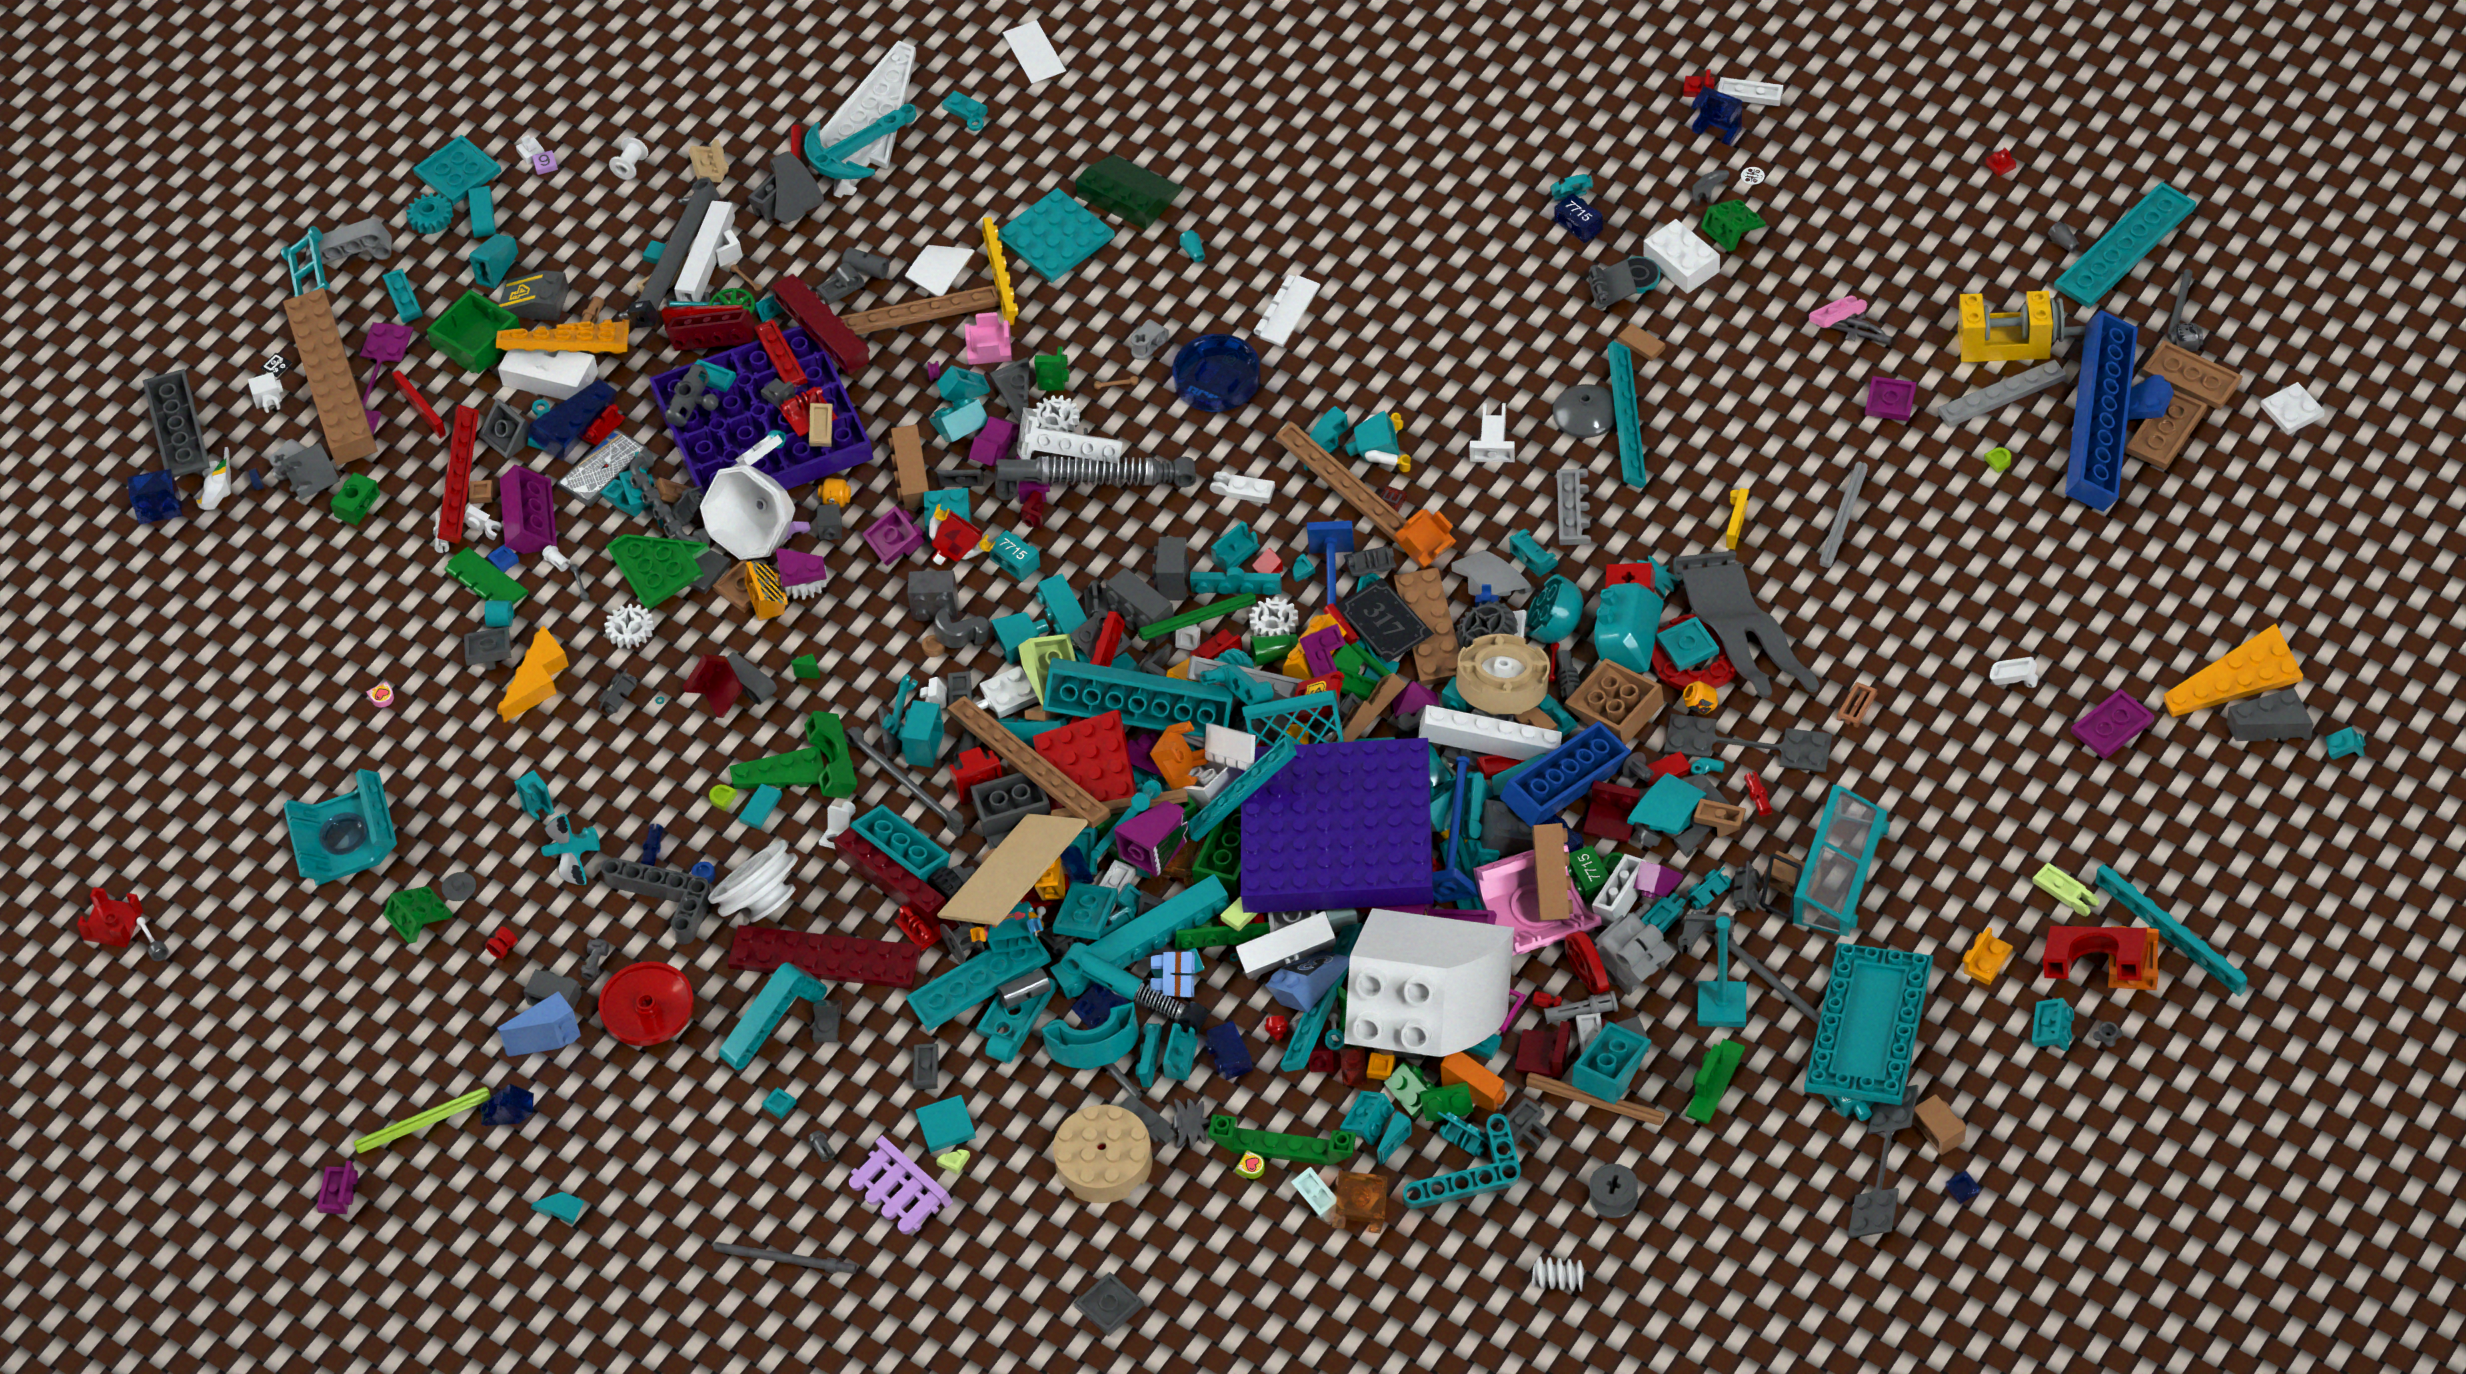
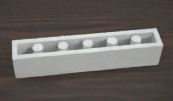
M1426 705L1420 720L1418 738H1428V741L1526 761L1539 754L1546 753L1547 755L1560 747L1562 732Z

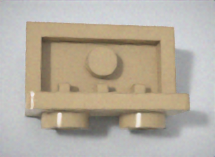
M714 139L711 147L691 146L689 154L697 180L709 177L712 182L722 183L725 174L728 173L729 166L728 162L725 161L724 150L720 145L719 139Z

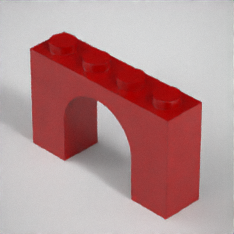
M2050 926L2043 955L2044 978L2069 979L2071 966L2075 959L2084 954L2102 952L2116 957L2117 980L2142 981L2148 953L2147 928Z

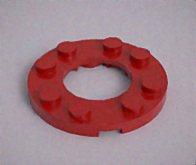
M1688 614L1670 620L1669 624L1664 628H1659L1657 634L1697 616L1696 614ZM1700 619L1699 621L1719 647L1718 660L1706 670L1691 671L1684 669L1678 671L1658 641L1655 640L1651 658L1652 667L1663 682L1680 691H1684L1689 684L1696 681H1702L1717 689L1727 684L1738 672L1731 663L1717 632L1713 627Z

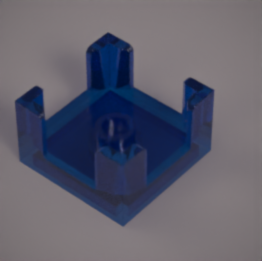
M1704 86L1692 102V109L1700 108V114L1692 125V132L1702 135L1709 124L1728 131L1721 140V143L1730 146L1742 130V100Z

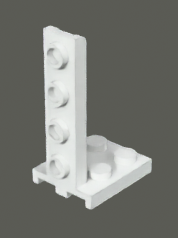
M1023 407L1016 451L1021 459H1030L1031 453L1033 454L1034 450L1073 457H1084L1086 459L1091 457L1092 460H1096L1098 457L1099 461H1103L1105 457L1106 462H1110L1112 457L1113 463L1118 464V457L1120 458L1123 442L1040 428L1039 419L1033 409Z

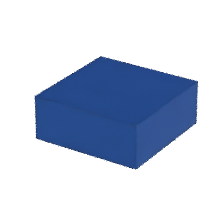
M505 544L487 555L488 561L503 573L519 562L518 556L510 548L505 547Z

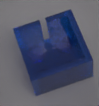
M171 469L127 477L129 498L133 509H135L139 524L183 516L181 495Z

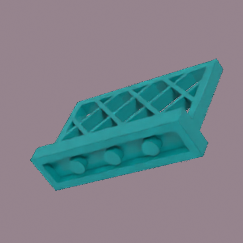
M1336 689L1242 707L1248 733L1258 736L1255 747L1261 739L1271 746H1275L1283 735L1291 738L1295 742L1294 745H1301L1303 743L1300 742V739L1306 731L1317 737L1314 744H1318L1320 740L1324 743H1330L1322 737L1329 726L1337 731L1339 741L1331 743L1345 742L1337 704ZM1332 705L1334 715L1328 722L1318 713L1323 706ZM1319 707L1316 712L1311 710V708ZM1300 710H1307L1313 715L1306 726L1295 719ZM1294 711H1296L1293 716H1291L1290 714H1288L1289 712H1294ZM1278 714H1284L1290 719L1284 730L1272 723ZM1267 716H1273L1271 720L1265 718ZM1315 717L1327 724L1320 735L1309 728ZM1261 718L1268 723L1261 734L1253 729L1251 719ZM1334 719H1335L1336 726H1334L1333 724H1331ZM1293 721L1304 728L1297 739L1286 732ZM1270 725L1281 732L1275 743L1263 736Z

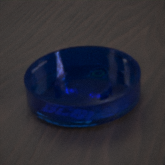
M1209 334L1188 342L1177 353L1172 367L1174 386L1179 397L1188 405L1209 412L1227 411L1241 406L1252 398L1261 381L1259 357L1254 348L1243 339L1228 334Z

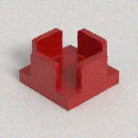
M980 747L959 753V759L963 765L962 769L956 770L953 764L949 765L950 776L957 790L961 805L973 801L971 786L1003 777L1000 761L992 750L988 751L989 759L985 758Z

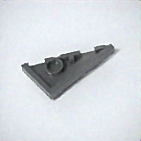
M1028 357L990 373L992 382L1019 424H1021L1023 407L1028 408L1030 364Z

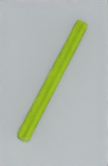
M482 1087L355 1140V1148L358 1153H363L488 1101L491 1099L490 1092L487 1087Z

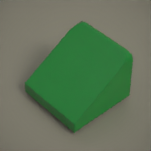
M812 653L791 661L795 677L820 678L819 668Z

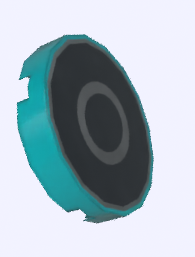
M1636 256L1628 258L1627 260L1637 289L1636 294H1642L1646 290L1650 289L1651 291L1655 289L1660 281L1659 266L1647 257Z

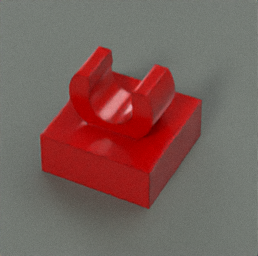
M2003 148V150L1987 157L1986 165L2000 177L2015 169L2016 161L2011 157V153L2006 148Z

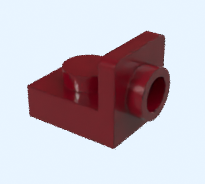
M1034 490L1020 509L1022 523L1039 530L1043 527L1041 513L1043 512L1044 504L1042 493Z
M1325 1036L1317 1038L1309 1056V1067L1312 1073L1334 1071L1333 1050L1326 1046Z

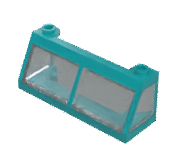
M1833 784L1794 895V924L1849 937L1852 928L1856 929L1859 915L1855 914V909L1879 839H1882L1883 835H1888L1891 822L1887 821L1888 812L1842 786Z

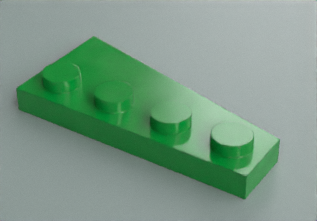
M814 746L731 765L729 768L734 789H758L761 784L767 786L774 785L776 788H786V785L809 787V784H820L818 777L823 772L824 765L820 748Z

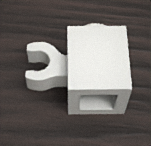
M273 372L248 379L257 409L263 407L266 413L269 412L268 407L270 405H276L277 410L280 409L279 402L282 401L280 393L283 392L280 379L275 380Z

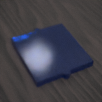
M1068 846L1060 857L1071 882L1092 884L1094 879L1080 848Z

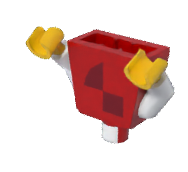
M941 504L937 505L929 525V536L932 539L931 545L937 549L932 557L934 562L942 566L948 557L958 562L961 559L967 560L977 556L984 551H991L996 542H988V534H985L982 539L983 531L949 508L943 511L940 509Z

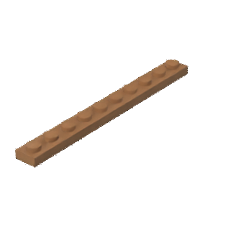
M963 696L947 707V712L952 718L1078 818L1087 819V825L1092 829L1111 817L1108 808L966 696Z

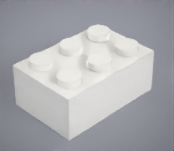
M1677 219L1644 240V257L1653 260L1659 266L1660 272L1687 294L1720 272V254Z

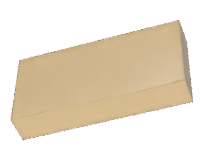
M810 403L809 446L831 447L832 404Z

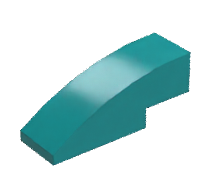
M1334 406L1320 419L1309 437L1328 453L1332 452L1339 446L1338 437L1348 429L1347 414ZM1304 464V469L1308 471L1310 468Z

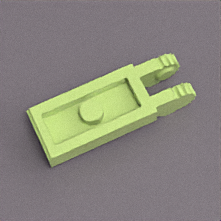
M2047 863L2033 877L2032 883L2069 907H2073L2075 912L2082 916H2088L2091 911L2088 905L2079 900L2080 897L2092 907H2096L2100 903L2099 898L2087 890L2084 885L2050 863Z

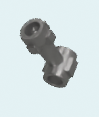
M597 938L588 941L587 953L591 954L587 965H582L581 976L584 979L593 981L596 975H599L600 969L597 967L601 955H608L609 942Z

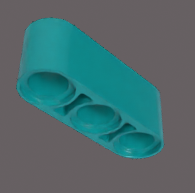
M490 186L468 189L474 237L480 238L495 235V218Z

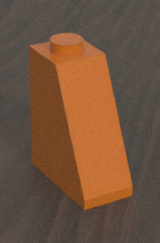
M1461 1051L1446 1055L1442 1061V1087L1468 1082L1472 1103L1492 1112H1495L1498 1105L1504 1103L1507 1092L1505 1091V1081Z

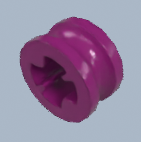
M935 361L934 364L927 362L930 381H933L934 378L939 380L941 378L939 362Z

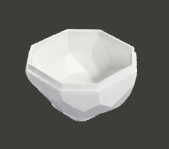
M750 465L719 469L700 505L709 537L740 560L771 556L786 538L795 512V506L787 491L771 476Z

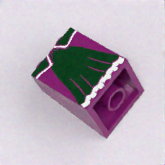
M1168 801L1162 802L1114 829L1119 858L1156 877L1160 875L1190 839L1186 811L1180 805L1172 804Z

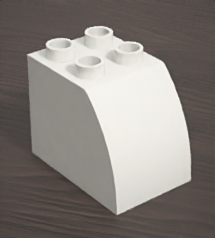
M1372 908L1350 954L1344 1043L1442 1057L1460 1052L1486 1040L1502 1026L1508 1015L1514 927Z

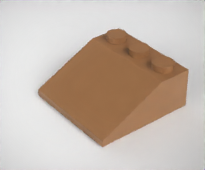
M1605 658L1566 700L1565 706L1589 727L1600 721L1626 746L1664 704L1660 684Z

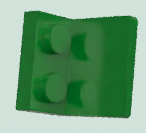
M1736 199L1709 206L1701 228L1730 252L1736 249L1742 232L1762 228L1766 222L1757 213L1748 208L1743 201Z
M429 886L391 893L383 915L402 937L411 944L417 942L423 924L452 918L453 913Z

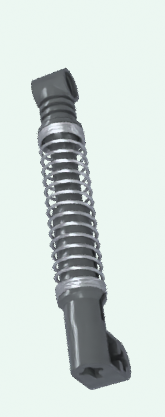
M1048 456L1038 457L1037 459H997L994 475L996 496L1002 500H1010L1017 496L1019 481L1036 482L1037 484L1047 485L1048 482L1050 485L1053 482H1056L1057 485L1060 482H1063L1064 485L1068 482L1071 485L1075 482L1078 485H1081L1082 482L1088 485L1091 482L1095 485L1098 479V483L1102 485L1105 479V483L1109 485L1112 479L1113 484L1117 485L1119 479L1121 485H1124L1126 480L1130 486L1133 480L1136 486L1139 484V481H1141L1143 486H1154L1156 483H1160L1161 480L1162 483H1166V480L1168 483H1171L1173 480V483L1183 488L1193 486L1196 483L1195 462L1192 458L1186 456L1177 458L1173 461V464L1171 461H1168L1167 464L1166 461H1162L1161 464L1155 458L1149 457L1144 459V464H1141V458H1139V464H1134V458H1132V464H1127V458H1125V464H1120L1119 457L1118 464H1113L1112 457L1110 464L1106 463L1105 457L1103 458V463H1099L1098 457L1096 460H1092L1091 457L1089 460H1085L1084 457H1082V460H1077V457H1075V460H1070V457H1068V460H1063V457H1061V460H1056V457H1054V460H1049Z

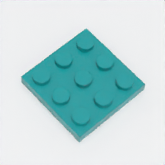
M463 135L458 136L413 168L414 174L435 192L441 194L443 198L447 197L448 202H451L453 206L469 195L468 189L481 187L502 172L501 166Z

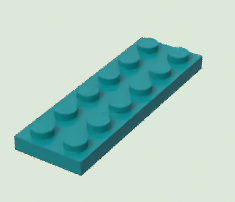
M1037 937V947L997 954H993L992 949L989 948L907 995L906 999L929 1032L998 992L997 987L1025 976L1052 960Z

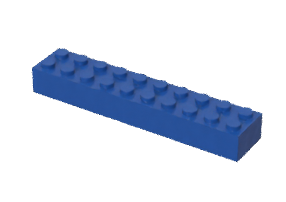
M2100 310L2086 323L2065 494L2104 512L2119 496L2138 327Z

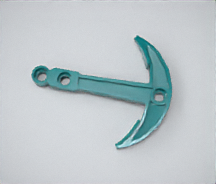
M904 104L899 110H893L879 118L872 125L826 149L821 145L820 122H816L805 137L804 149L810 165L820 174L834 179L852 180L875 175V169L858 165L849 160L846 164L841 161L881 136L896 132L905 123L913 122L917 116L916 108L912 104Z

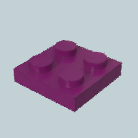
M1873 376L1865 415L1909 421L1917 382Z

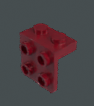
M704 654L683 685L686 693L705 694L718 718L725 717L743 690V686L728 659L722 655Z

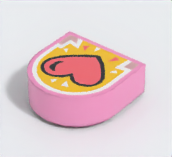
M387 681L366 691L371 702L376 707H387L394 700L393 691Z

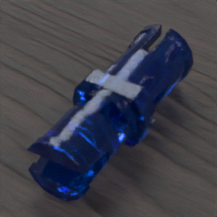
M650 824L647 840L643 842L642 847L644 850L640 862L642 864L654 866L657 853L661 851L660 841L664 828L659 824H656L655 830V824Z

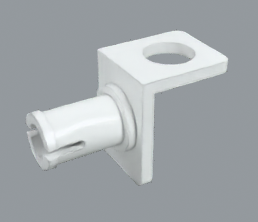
M846 801L842 804L841 808L832 805L828 807V829L819 840V845L835 849L834 842H829L827 839L839 836L850 826V818L856 812V807L853 803Z

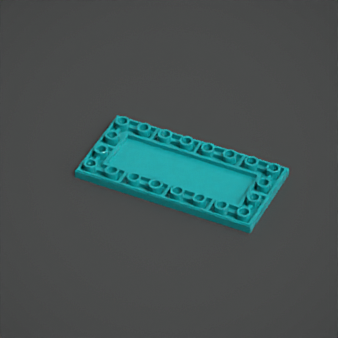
M1838 943L1804 1084V1092L1902 1105L1933 965V955Z

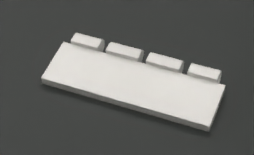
M1288 275L1262 316V319H1260L1255 327L1254 333L1260 336V339L1284 347L1320 288V284L1298 275L1296 277Z
M1206 723V760L1244 771L1254 764L1255 735Z

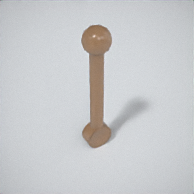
M736 264L731 265V272H736L754 287V292H762L761 284H755L739 270Z
M1132 376L1127 380L1102 383L1096 381L1093 387L1098 390L1106 386L1137 385L1139 379L1136 376Z

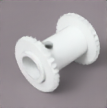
M628 137L623 139L621 143L623 150L621 156H615L609 162L611 171L619 178L626 180L633 179L636 176L637 171L634 165L637 160H644L648 156V149L643 142L636 138Z

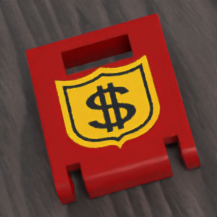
M1335 671L1299 682L1294 697L1336 689L1338 701L1345 675L1340 671ZM1332 705L1323 706L1318 715L1321 717L1333 715ZM1319 707L1311 708V710L1316 712ZM1300 710L1295 719L1301 723H1307L1313 715L1307 710ZM1296 711L1289 712V714L1293 716Z

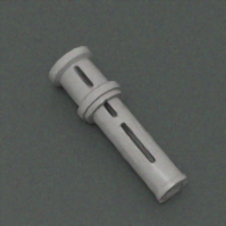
M1610 991V994L1597 997L1591 995L1585 1001L1548 1009L1545 1008L1544 1013L1546 1022L1549 1024L1555 1021L1576 1017V1015L1595 1014L1612 1010L1618 1012L1615 992Z

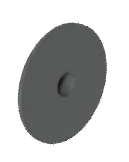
M465 872L451 874L442 884L443 895L451 901L466 900L476 890L474 877Z

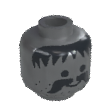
M2196 323L2177 324L2174 332H2170V343L2189 352L2197 351L2199 346L2203 345L2202 328H2198Z

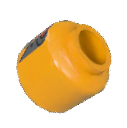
M1702 681L1689 684L1683 692L1685 706L1698 714L1705 715L1713 711L1718 705L1716 689Z

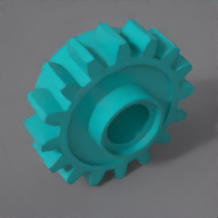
M430 193L429 197L422 194V199L414 198L415 203L408 204L409 209L406 210L408 223L412 226L413 230L417 229L419 233H438L451 223L450 218L454 216L451 202H448L447 197L442 198L441 194L436 195V197L433 196V193Z

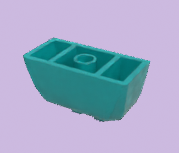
M1639 583L1612 584L1608 588L1601 590L1600 607L1597 608L1595 645L1600 661L1602 663L1607 658L1633 672H1646L1650 667L1664 601L1650 589Z

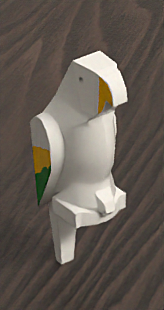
M225 447L224 460L222 462L210 461V468L204 469L202 472L203 477H205L204 493L199 500H196L198 507L201 509H215L223 497L231 494V469L228 447Z

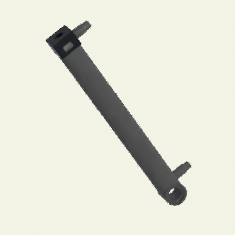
M709 177L700 178L692 185L694 192L692 196L683 197L678 200V204L685 205L686 208L637 302L631 303L628 311L619 314L621 320L631 319L636 328L655 326L659 318L657 310L691 246L711 202L718 201L720 198V194Z

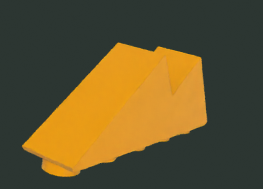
M542 626L539 632L535 633L531 648L527 649L522 665L516 670L515 679L512 684L508 685L506 696L498 705L497 713L502 715L504 723L557 694L554 682L550 676L569 666L564 650L545 626Z
M1067 848L1035 883V889L1042 901L1065 899L1064 874H1068Z

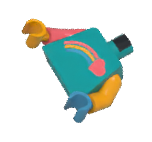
M1019 901L999 925L986 924L984 928L975 927L970 929L972 942L977 940L986 942L988 940L993 954L1037 947L1035 932L1043 931L1044 923L1034 912H1029L1027 905H1021Z

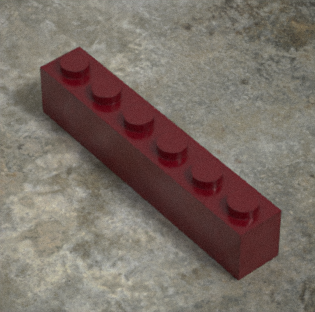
M792 273L772 286L775 301L848 375L870 362L868 354L870 349L864 341L861 342L851 328L848 329L839 316L836 317L826 303L823 304L820 301L816 292H811L803 279H798Z
M849 826L833 840L839 859L898 904L911 907L913 915H918L931 929L944 920L939 918L937 914L947 904L945 897Z

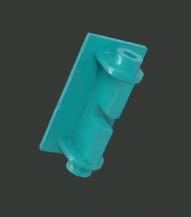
M774 295L756 302L754 312L759 314L761 322L785 311L775 301Z
M1725 867L1721 868L1718 872L1713 869L1704 877L1706 882L1701 886L1697 882L1687 891L1689 896L1685 900L1687 902L1691 899V905L1695 910L1704 909L1706 905L1715 899L1709 891H1712L1717 897L1730 887L1731 879L1727 875L1723 876L1721 873Z

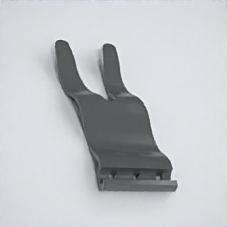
M1735 550L1674 558L1673 569L1675 577L1678 581H1684L1688 599L1694 613L1701 621L1709 624L1717 632L1731 663L1742 677L1753 684L1759 696L1763 698L1770 697L1772 689L1768 678L1759 671L1752 659L1745 631H1752L1756 634L1765 652L1776 666L1796 677L1808 692L1818 691L1819 683L1816 676L1794 656L1778 622L1769 613L1761 610L1754 602L1741 564L1735 563L1737 555Z

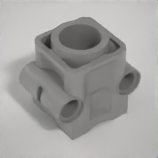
M1634 912L1626 918L1621 915L1594 941L1597 944L1595 948L1604 966L1608 981L1613 985H1619L1628 996L1648 976L1653 975L1660 969L1665 960L1674 953L1663 941L1664 937L1661 931L1653 924L1646 926Z

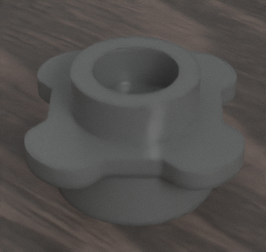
M2102 1022L2099 1030L2094 1032L2093 1037L2096 1041L2105 1043L2107 1047H2113L2117 1038L2122 1037L2123 1032L2112 1022Z

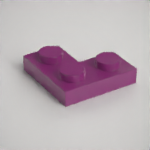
M1338 624L1299 639L1314 677L1337 671L1330 651L1346 645Z

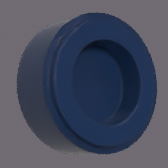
M258 469L249 470V476L254 489L257 491L263 489L264 484Z

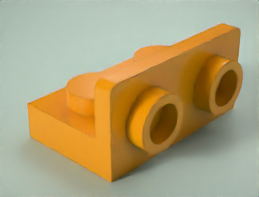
M1987 927L1984 933L1980 932L1974 942L1975 946L1972 950H1967L1962 962L1965 963L1964 974L1990 985L2013 952V946L1993 937L1992 928Z

